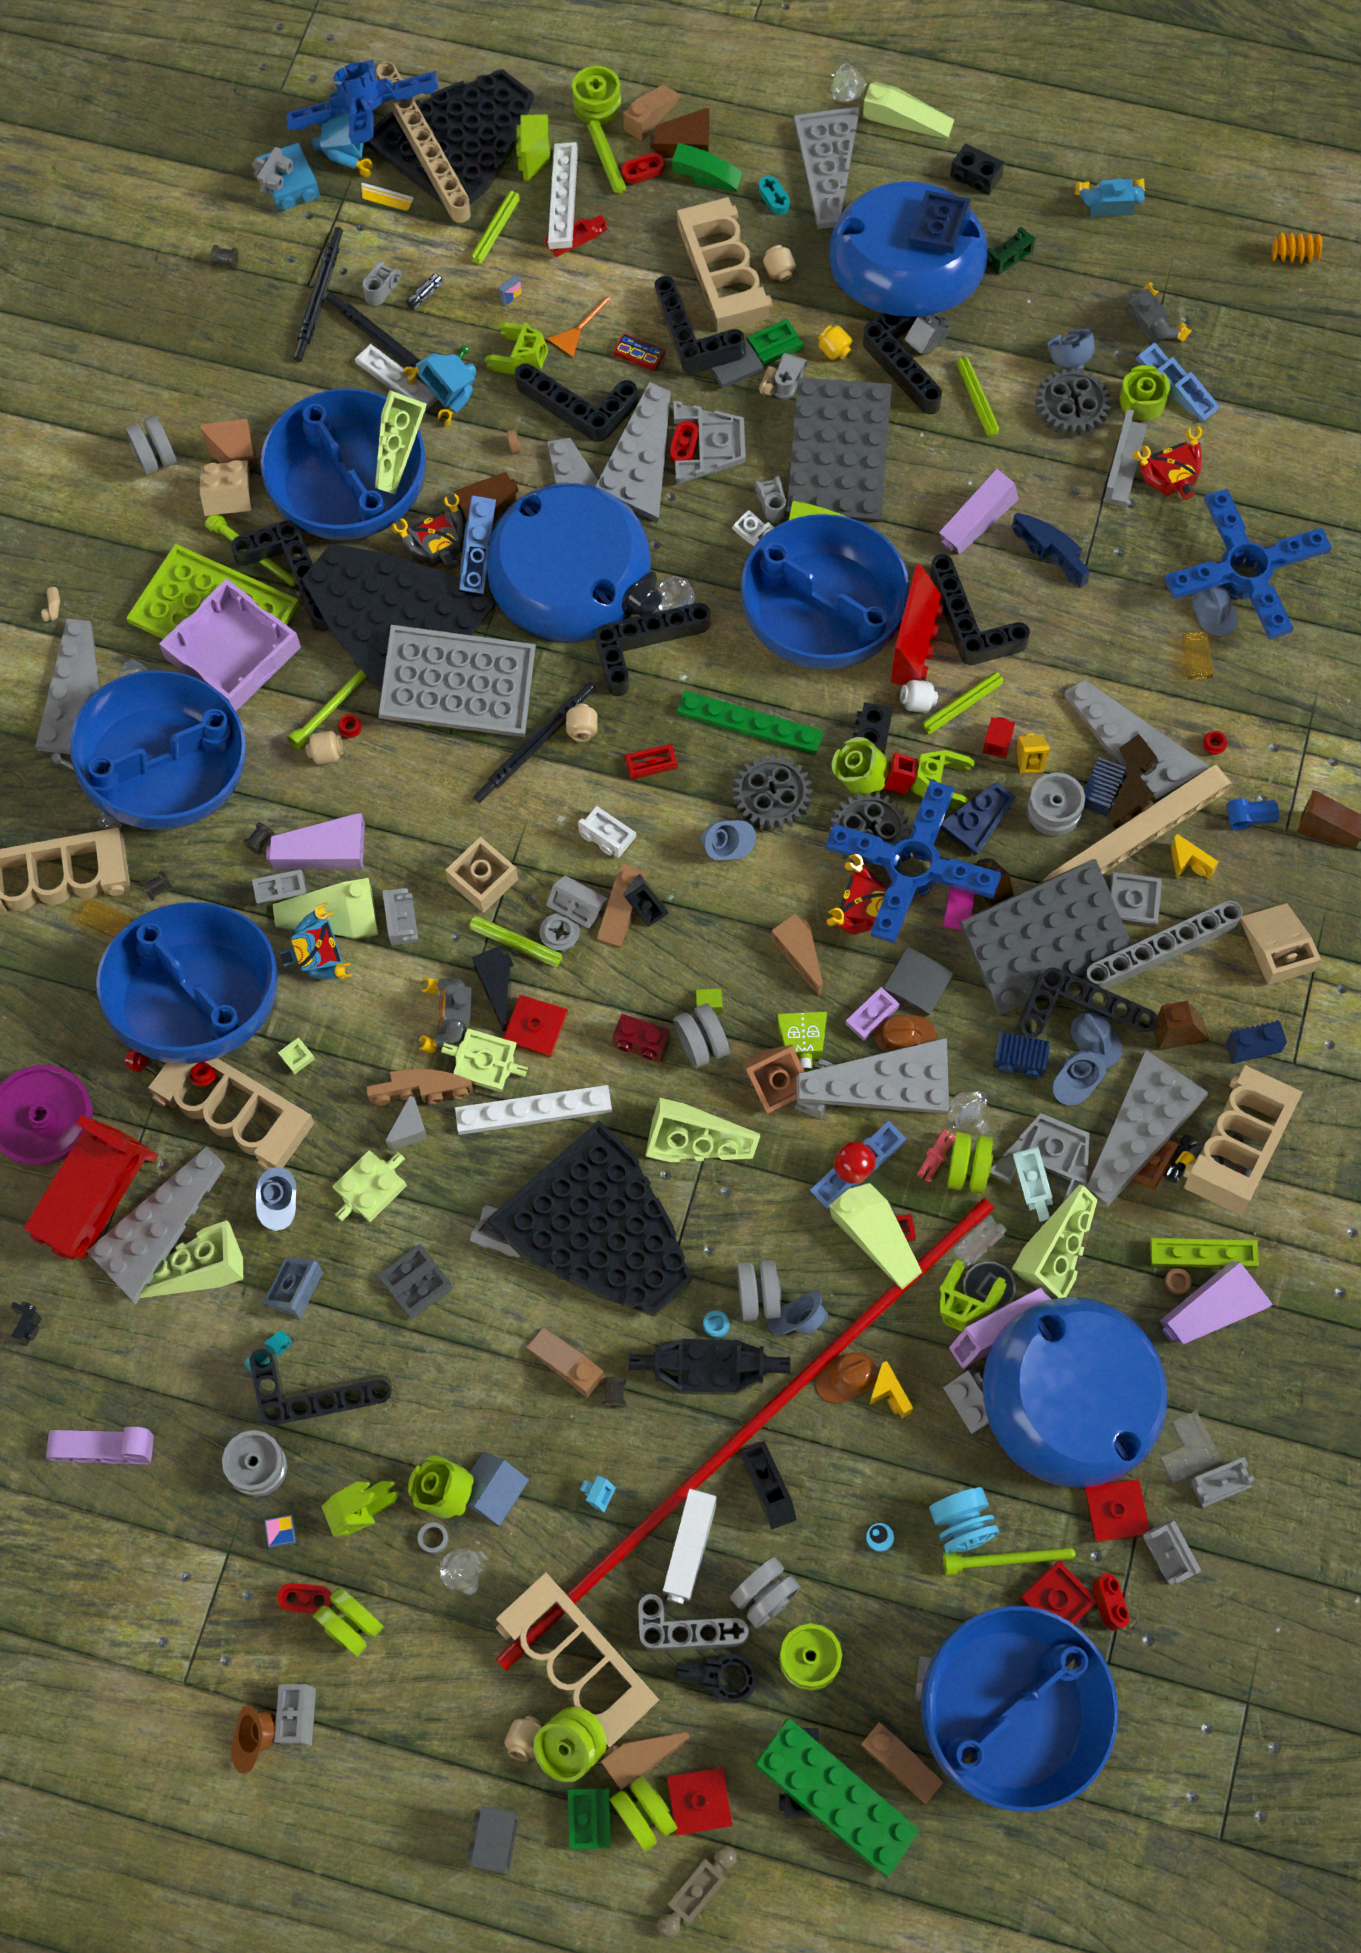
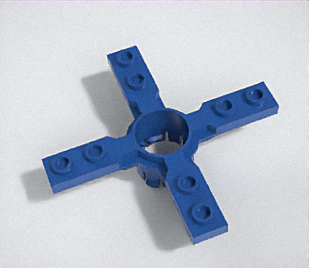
M373 59L365 62L351 63L346 65L345 69L342 67L335 72L333 79L338 91L330 94L329 101L287 112V125L289 130H302L308 125L314 123L323 124L336 115L347 113L350 115L349 138L351 144L356 142L365 143L370 138H373L374 116L372 110L386 101L409 100L415 95L433 93L438 89L437 73L433 71L393 83L387 78L376 80V66Z
M1228 489L1205 495L1204 502L1227 550L1220 562L1214 563L1209 561L1166 574L1164 580L1173 600L1222 585L1228 592L1230 588L1232 589L1230 597L1238 600L1241 593H1243L1241 599L1250 598L1269 640L1292 633L1293 626L1275 588L1270 586L1268 580L1272 577L1273 570L1329 553L1332 546L1323 528L1277 541L1276 545L1263 548L1259 544L1249 542L1245 533V524ZM1244 558H1247L1244 565L1254 568L1255 563H1257L1255 570L1258 576L1251 578L1241 576L1231 566L1242 564Z
M930 780L914 820V827L910 837L900 840L895 845L884 842L881 837L834 824L826 843V850L846 856L858 854L862 857L863 861L886 867L887 873L892 879L891 886L886 891L871 929V937L895 944L913 896H917L916 891H918L920 897L926 896L930 893L928 886L931 890L936 882L993 899L1001 879L1000 872L956 859L949 861L941 859L938 850L934 847L936 837L954 794V787ZM912 853L913 858L930 862L931 866L921 876L906 877L897 871L900 859L903 863L911 859Z

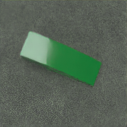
M678 143L672 159V172L694 177V183L733 192L738 191L743 172L711 153Z

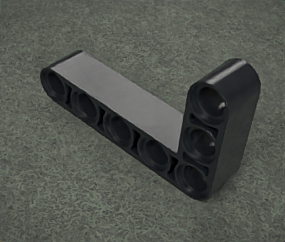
M661 276L655 280L654 286L657 302L684 372L695 374L740 360L746 355L744 334L739 329L727 330L696 340L673 278Z
M886 313L879 315L865 325L863 347L921 411L926 414L937 413L941 406V388L896 340L909 332L916 318L920 316H896Z
M520 364L515 369L516 387L520 393L595 442L606 440L638 404L637 386L631 380H623L618 383L597 407H594L530 364Z
M288 520L234 538L231 544L235 562L242 566L283 554L312 626L318 631L328 630L323 618L316 617L321 613L315 607L312 598L308 597L310 593L306 591L302 584V577L300 575L306 574L313 563L295 523ZM286 534H292V535H293V536H291V537H284V535H286ZM264 541L270 542L268 545H262L261 543ZM241 549H247L244 553L238 552ZM294 554H301L300 557H292Z
M938 554L932 559L930 578L941 593L940 604L944 605L943 613L959 655L965 664H980L1020 653L1027 648L1030 629L1025 623L1015 622L980 632L952 558L947 554ZM952 608H959V609H961V610L956 611V610H954V609H952ZM960 628H967L968 631H963ZM1014 636H1020L1022 639H1016ZM991 642H997L1000 645H993ZM969 648H973V649H975V650H977V651H973V652H972V651H969L968 649H969Z
M694 603L599 626L595 632L596 648L609 692L614 696H623L629 690V674L623 656L624 651L706 632L711 625L709 606L704 603ZM701 616L704 617V619H696V617ZM674 622H680L681 624H679V625H674V624H672V623H674ZM651 627L658 628L657 630H649ZM627 633H634V635H632V636H627V635H625V634H627ZM605 638L611 639L610 641H602ZM617 659L615 662H609L608 660ZM617 679L623 680V681L620 682V683H615V682H613L614 680H617Z
M1055 967L1045 968L1039 973L1017 1023V1029L1022 1036L1031 1038L1039 1036L1044 1030L1059 996L1139 1032H1151L1158 1026L1157 1014L1154 1011ZM1049 972H1053L1057 977V982L1054 986H1049L1045 981V977ZM1073 982L1080 986V993L1076 997L1069 993V986ZM1095 993H1100L1103 996L1104 1001L1100 1007H1096L1092 1003V997ZM1039 995L1045 997L1047 1001L1046 1007L1042 1010L1035 1006V999ZM1120 1003L1124 1004L1127 1009L1125 1016L1122 1018L1115 1011L1116 1006ZM1144 1013L1150 1018V1024L1146 1028L1139 1024V1018ZM1028 1019H1033L1036 1022V1030L1033 1033H1028L1025 1030L1024 1025Z
M267 1344L258 1345L254 1348L249 1358L260 1417L265 1424L270 1426L386 1402L392 1393L391 1380L385 1375H374L284 1394L274 1349ZM260 1352L266 1353L270 1358V1362L267 1364L258 1363L256 1354ZM271 1379L275 1384V1388L267 1391L262 1388L261 1381ZM377 1383H382L387 1387V1392L383 1395H378L373 1391L372 1387ZM349 1389H356L360 1392L361 1397L357 1400H350L346 1396V1392ZM324 1394L331 1395L334 1403L325 1406L320 1402L319 1397ZM303 1400L307 1404V1409L297 1411L293 1407V1402ZM270 1405H275L280 1409L281 1414L272 1417L267 1413L266 1408Z

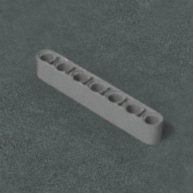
M1226 901L1093 963L1087 969L1084 980L1103 989H1109L1234 930L1239 923L1243 910L1237 902ZM1224 913L1231 914L1234 919L1226 918ZM1202 924H1209L1212 929H1206ZM1180 934H1187L1190 939L1185 940ZM1158 944L1166 945L1168 950L1160 949ZM1141 954L1145 956L1147 960H1139L1135 955ZM1113 965H1121L1124 970L1118 971ZM1098 975L1102 978V981H1095L1091 976Z

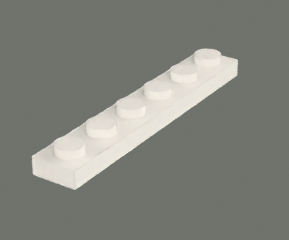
M576 142L554 144L548 237L550 249L572 247L578 153Z
M604 1085L455 1107L458 1133L462 1135L611 1113L612 1107L609 1087Z

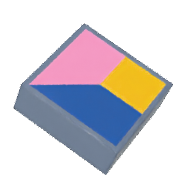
M517 275L498 287L500 302L504 306L523 294L521 279Z
M292 1515L265 1520L269 1549L297 1543Z

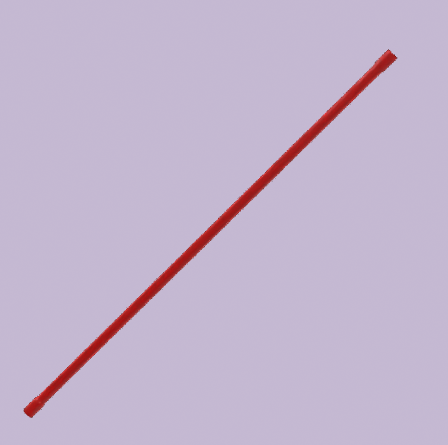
M981 1199L950 1232L917 1262L922 1271L918 1277L903 1289L894 1283L566 1593L570 1600L576 1604L687 1499L689 1489L696 1490L961 1238L994 1210L993 1205L987 1199ZM557 1603L527 1630L526 1641L529 1647L565 1614ZM520 1637L495 1658L505 1671L525 1654L521 1647Z

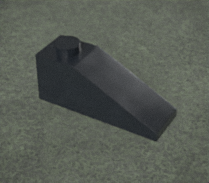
M498 946L472 957V960L502 1031H505L508 1027L512 977L510 967H513V963L509 953L504 954L501 947Z
M765 1441L739 1450L771 1530L796 1521L797 1518L792 1499Z

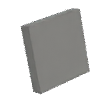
M1112 872L1109 891L1122 923L1157 928L1162 878Z

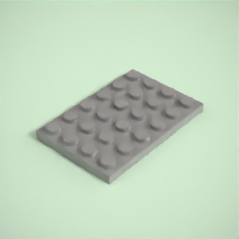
M391 625L379 718L525 737L536 644Z

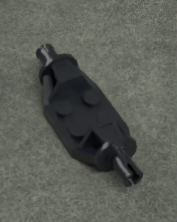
M681 1339L662 1346L656 1344V1352H653V1354L629 1353V1371L653 1370L655 1381H662L682 1394L737 1395L757 1383L763 1384V1376H766V1373L790 1374V1357H766L764 1346L758 1348L739 1340ZM660 1369L677 1371L678 1376L661 1372ZM759 1371L758 1374L740 1378V1373Z

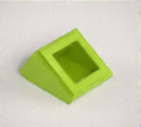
M696 989L697 1007L708 1003L715 1014H722L721 989Z

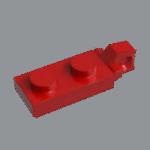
M599 215L591 220L582 218L574 222L572 247L550 249L555 257H558L596 238L607 230L606 220L602 215ZM548 235L544 238L546 246L549 248Z

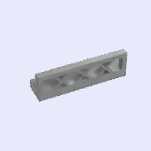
M1129 409L1126 412L1103 500L1104 503L1121 507L1127 506L1138 461L1133 458V452L1135 450L1141 452L1147 429L1146 424L1132 421L1134 410Z

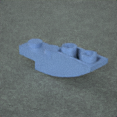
M471 496L463 541L459 590L479 594L484 593L489 552L488 543L491 536L496 503L494 499Z

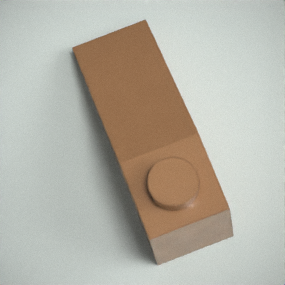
M661 85L637 98L624 112V131L643 141L654 129L655 125L678 102L681 94L665 85Z
M622 863L611 891L597 941L621 948L635 910L623 894L638 874H641L646 880V871Z
M795 913L772 930L771 940L814 992L820 995L823 982L811 933L812 929L804 918L800 919Z
M545 1328L526 1347L527 1350L587 1399L605 1379L603 1370Z
M880 1722L860 1746L861 1750L924 1805L928 1803L943 1784V1781Z
M685 1732L625 1743L620 1747L615 1744L604 1752L603 1756L605 1759L601 1763L619 1789L624 1791L631 1786L632 1782L640 1776H644L687 1743L690 1737Z

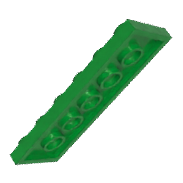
M790 1718L783 1722L753 1764L884 1878L890 1876L920 1831Z

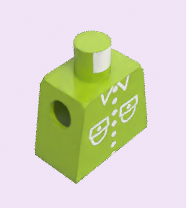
M827 1012L778 1014L777 1026L782 1047L793 1046L804 1072L813 1070L812 1060L822 1059Z

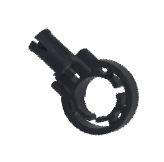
M738 1654L724 1655L718 1660L706 1658V1665L719 1666V1668L677 1663L676 1671L687 1673L677 1672L675 1675L676 1681L681 1680L716 1686L717 1688L703 1686L702 1692L711 1693L716 1699L726 1704H737L746 1700L753 1693L756 1686L757 1676L753 1665L748 1659ZM732 1660H737L745 1665L750 1674L748 1675L744 1667L741 1669L744 1675V1684L738 1692L740 1694L746 1688L748 1691L742 1697L736 1699L728 1698V1696L737 1695V1692L725 1690L720 1680L721 1672L725 1667L735 1666L738 1668L741 1665L731 1662ZM709 1674H715V1679L709 1678Z

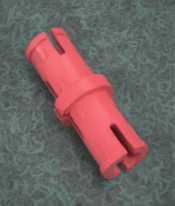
M941 1130L933 1148L928 1149L926 1153L927 1158L917 1172V1175L922 1179L926 1171L929 1170L925 1178L927 1182H932L940 1164L945 1163L947 1159L945 1155L954 1142L955 1135L952 1133L947 1141H944L949 1132L947 1130Z

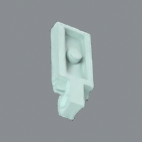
M1039 1147L1013 1153L1026 1204L1029 1205L1030 1210H1037L1040 1222L1048 1220L1050 1215L1047 1206L1053 1204V1197Z

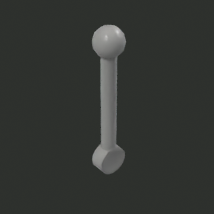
M59 753L52 755V761L55 764L61 763L73 769L72 763L62 759Z

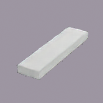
M372 344L355 358L356 364L392 391L427 404L425 411L438 400L428 386L417 379L414 385H408L407 379L412 375L404 378V368Z

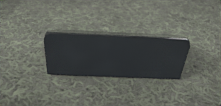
M638 874L623 896L649 927L669 914V912L644 877Z

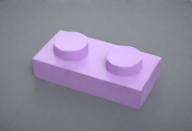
M881 987L846 1020L845 1024L864 1041L899 1008V1003Z

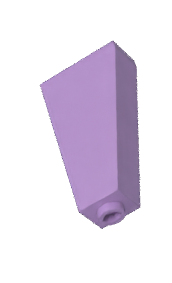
M996 469L939 532L942 539L941 544L948 551L952 552L954 550L961 554L1019 500L1015 483Z
M353 814L271 836V846L266 847L267 861L271 862L273 870L363 869L365 830L362 814Z
M1231 1261L1160 1320L1164 1327L1162 1332L1171 1342L1175 1341L1185 1344L1267 1309L1272 1305V1302L1240 1262Z
M1039 1288L966 1327L949 1349L962 1369L965 1370L988 1356L992 1344L1009 1321L1033 1305L1050 1300L1051 1298L1044 1293L1042 1288Z

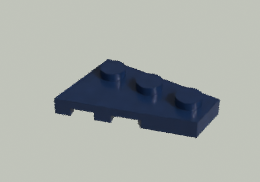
M995 782L944 819L940 829L975 856L979 854L1016 796L1000 783Z

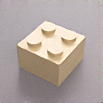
M234 460L229 463L220 464L209 463L200 466L199 492L205 516L252 511V480L248 460Z
M481 836L445 870L448 883L482 913L492 906L518 880L516 867Z

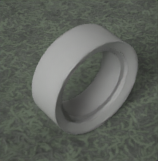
M427 1523L418 1533V1543L422 1550L428 1554L441 1553L448 1545V1533L444 1526L439 1523ZM431 1528H437L443 1533V1541L436 1548H429L423 1543L424 1533Z

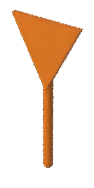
M607 296L576 328L547 338V340L573 358L581 329L610 300V296Z

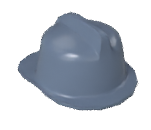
M1220 585L1193 594L1192 606L1204 631L1219 637L1226 636L1234 630L1237 624V615L1229 592Z
M720 821L707 826L703 835L699 836V840L702 841L707 855L713 860H733L744 858L752 851L756 842V833L752 825L746 821Z
M1091 1012L1081 1014L1074 1019L1071 1025V1035L1079 1050H1088L1099 1055L1105 1061L1107 1068L1115 1065L1122 1055V1044L1109 1020L1103 1015Z
M1088 1050L1072 1053L1067 1057L1064 1067L1053 1082L1055 1098L1065 1105H1077L1086 1100L1106 1074L1107 1067L1105 1061L1099 1055Z
M269 1168L262 1173L256 1184V1213L261 1224L267 1229L274 1231L283 1230L291 1224L295 1217L296 1181L293 1175L284 1168Z
M816 1290L809 1291L800 1298L780 1307L781 1316L780 1318L769 1320V1331L775 1335H782L792 1330L804 1335L815 1332L820 1325L829 1319L828 1313L821 1305V1293Z

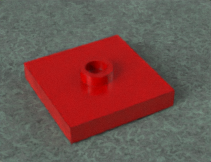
M519 995L503 1039L516 1042V1047L552 1057L566 1020L568 1009Z
M1139 1479L1084 1488L1095 1543L1139 1537L1150 1530Z
M1060 1560L1019 1597V1600L1026 1607L1043 1609L1054 1613L1073 1625L1097 1603L1096 1598Z
M723 1767L667 1777L674 1823L677 1826L676 1836L733 1826Z

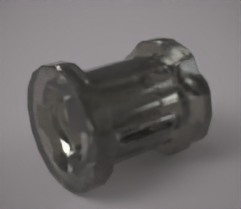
M219 245L212 247V265L222 264L228 265L232 269L236 268L239 258L237 248L230 250L220 248Z
M258 822L255 825L256 829L242 842L251 852L260 855L263 852L262 848L275 834L269 827Z
M163 870L159 872L158 876L149 881L140 882L151 902L159 894L167 890H173Z
M622 1377L604 1378L605 1400L602 1402V1407L609 1409L625 1408L624 1385L627 1384V1380Z

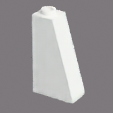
M689 1489L663 1588V1595L668 1596L667 1600L683 1605L684 1601H691L716 1509V1496Z

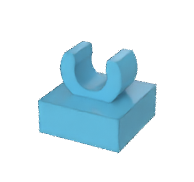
M597 1475L594 1484L584 1480L580 1491L585 1492L587 1496L586 1501L591 1506L605 1512L616 1487L606 1478Z

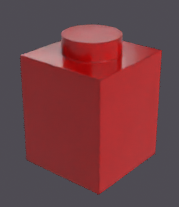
M991 717L982 753L1006 759L1015 722H1011L1003 717Z
M895 752L889 761V773L883 789L906 795L917 778L918 759Z

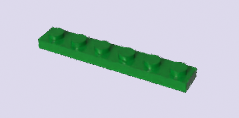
M684 690L677 709L678 716L815 756L824 730Z

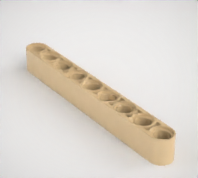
M382 62L376 68L378 80L387 78L393 83L403 80L395 65L391 62ZM414 99L387 101L453 221L459 223L467 221L471 215L468 196Z
M1217 765L1210 767L1051 872L1043 882L1091 859L1097 860L1103 875L1222 796L1232 787L1233 783Z

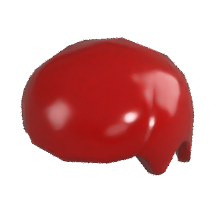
M858 1141L849 1142L841 1147L835 1156L834 1170L839 1178L848 1183H862L872 1173L875 1167L876 1156L870 1147Z

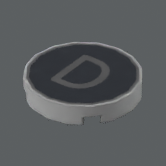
M984 1261L974 1265L967 1272L963 1280V1294L984 1303L995 1281L999 1277L1005 1279L1007 1285L994 1311L996 1312L1011 1304L1016 1293V1283L1012 1273L1005 1266L996 1262Z

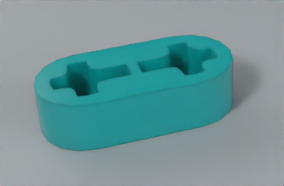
M773 176L761 178L759 181V194L770 211L775 215L786 214L789 211L790 198L780 182Z
M279 1331L264 1344L270 1345L278 1358L290 1347L292 1340L284 1331ZM260 1352L256 1354L258 1363L267 1364L270 1362V1358L266 1353ZM249 1356V1357L245 1360L244 1365H245V1366L249 1369V1371L251 1372L250 1364H249V1358H250V1356Z

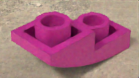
M949 886L942 926L962 930L959 921L971 916L975 894Z

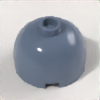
M1089 329L1068 331V336L1062 338L1061 334L1051 338L1047 344L1053 362L1062 368H1070V371L1072 368H1075L1076 371L1082 369L1083 365L1092 358L1095 351L1093 333Z

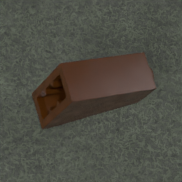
M704 108L655 125V135H651V149H655V153L660 154L663 158H673L678 143L708 152L709 108Z
M503 472L455 490L454 494L459 497L457 507L461 510L465 524L468 520L471 496L496 500L493 525L517 501L516 493L519 490L515 480H510L507 472Z
M1312 790L1302 811L1297 833L1356 849L1359 841H1361V814L1318 791Z
M1188 1001L1161 1006L1157 1016L1158 1026L1153 1030L1159 1051L1209 1042L1203 1016Z

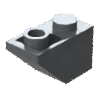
M940 315L917 317L904 342L921 354L931 353L951 333L953 328L947 324L948 320Z

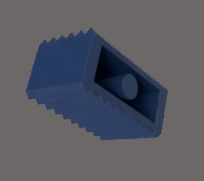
M1099 756L1084 790V808L1107 816L1118 796L1116 795L1118 789L1122 788L1127 777L1125 775L1127 766Z
M1276 1020V1022H1267L1266 1025L1262 1023L1261 1026L1247 1027L1246 1030L1243 1028L1241 1031L1237 1029L1236 1032L1232 1030L1225 1045L1232 1064L1282 1053L1287 1040L1280 1021Z
M999 1032L992 1068H997L998 1072L1003 1074L1023 1073V1076L1028 1079L1044 1077L1050 1041Z

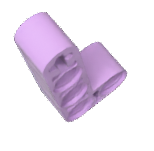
M125 1427L124 1432L49 1431L46 1459L55 1462L150 1464L154 1435L148 1429L142 1427Z

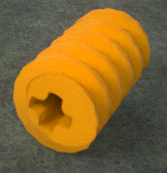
M1280 232L1277 238L1275 236L1273 240L1272 261L1275 262L1277 256L1280 255L1282 262L1285 261L1287 256H1290L1292 263L1296 256H1299L1300 263H1303L1305 257H1308L1309 264H1312L1314 257H1317L1319 262L1322 252L1321 235L1316 234L1313 239L1312 234L1308 233L1304 238L1302 233H1298L1294 238V234L1289 232L1285 238V234Z

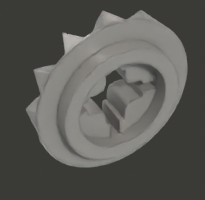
M561 913L548 916L540 926V939L545 947L554 951L562 950L565 952L566 949L574 947L579 939L580 928L578 923ZM563 925L564 933L567 935H562L557 941L554 931H559Z

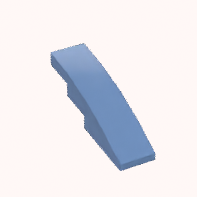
M1153 343L1136 357L1140 365L1154 366L1158 368V372L1165 374L1170 382L1169 395L1201 422L1205 421L1220 408L1192 372L1187 374L1173 357L1169 360L1156 343Z
M887 1121L871 1138L868 1137L863 1142L870 1147L876 1156L875 1167L872 1173L908 1141L890 1121ZM833 1168L810 1191L829 1210L831 1203L848 1189L857 1187L860 1183H848L842 1180Z

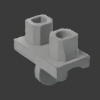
M278 147L274 148L269 158L267 156H264L263 159L256 158L252 163L255 170L254 176L257 177L261 184L260 192L267 194L269 189L280 191L283 186V177L278 175L279 172L288 175L293 169L292 160L283 156L282 149Z

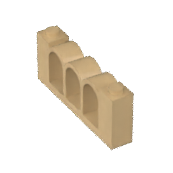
M729 197L677 210V225L717 332L769 319L770 309L773 308L770 295L765 294L763 287L759 288V275L750 267L749 250L746 245L740 242V225L735 220L738 219V212L736 206H732ZM718 233H726L732 236L727 241L700 247L697 240ZM727 258H736L742 261L737 266L709 272L707 267L708 263ZM737 283H745L752 287L747 291L719 298L716 291L718 288Z
M119 827L0 849V915L7 914V908L13 911L29 909L36 903L38 898L46 904L57 905L65 902L72 892L82 898H93L99 896L103 891L106 895L119 896L124 892L131 891L124 837ZM97 852L99 869L96 878L86 884L74 882L71 856ZM62 858L64 872L62 883L52 890L40 889L37 863ZM27 865L29 884L26 891L16 897L5 895L2 869Z
M218 1058L202 1062L208 1063L214 1068L216 1075L222 1079L209 1097L200 1105L189 1106L183 1103L184 1096L192 1085L190 1080L191 1069L199 1063H166L148 1087L153 1095L152 1099L157 1104L163 1107L167 1104L173 1109L178 1105L181 1112L189 1118H205L209 1128L216 1135L221 1137L234 1136L239 1147L245 1153L255 1155L258 1160L257 1164L265 1170L274 1167L283 1168L314 1125L311 1114ZM232 1086L251 1096L232 1122L218 1124L213 1121L215 1110ZM262 1103L281 1114L262 1140L247 1142L242 1139L244 1128Z
M1246 1065L1241 1074L1235 1073L1229 1085L1234 1089L1228 1098L1223 1113L1217 1119L1211 1137L1205 1143L1195 1164L1190 1162L1183 1175L1188 1178L1184 1189L1243 1216L1303 1093ZM1237 1105L1250 1107L1277 1120L1275 1126H1272L1244 1113ZM1224 1130L1238 1132L1265 1146L1261 1152L1231 1138ZM1211 1155L1227 1158L1252 1170L1250 1177H1246L1219 1164Z
M547 1573L541 1576L496 1618L499 1625L495 1628L506 1640L511 1637L515 1641L520 1636L521 1647L527 1656L537 1661L548 1660L546 1665L547 1677L558 1689L565 1691L574 1690L572 1695L573 1706L582 1708L579 1701L581 1688L607 1662L628 1683L630 1688L606 1711L595 1715L604 1727L607 1737L606 1746L608 1748L659 1701L658 1697ZM557 1603L578 1628L549 1654L535 1653L527 1644V1630L550 1607ZM582 1632L604 1658L577 1683L569 1685L561 1683L553 1674L552 1666L554 1659Z

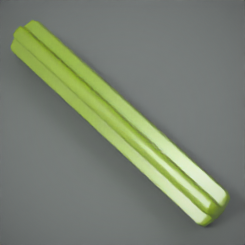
M591 120L587 128L614 193L622 194L626 189V185L599 121Z
M509 191L471 254V261L480 265L484 261L520 200L517 192Z
M959 358L956 366L985 432L989 437L997 435L999 433L998 424L969 358Z
M998 672L992 673L926 719L922 725L924 730L928 734H932L1002 685V676Z
M474 916L470 922L471 930L553 967H558L562 960L561 953L478 916Z

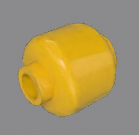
M829 325L818 337L820 340L818 343L819 349L831 360H836L839 357L843 360L852 350L849 347L852 343V338L840 326L832 327Z

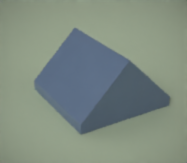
M286 1256L263 1304L300 1320L323 1274L318 1262Z
M483 1451L469 1473L473 1476L474 1481L466 1506L500 1527L526 1487L529 1479L504 1459Z

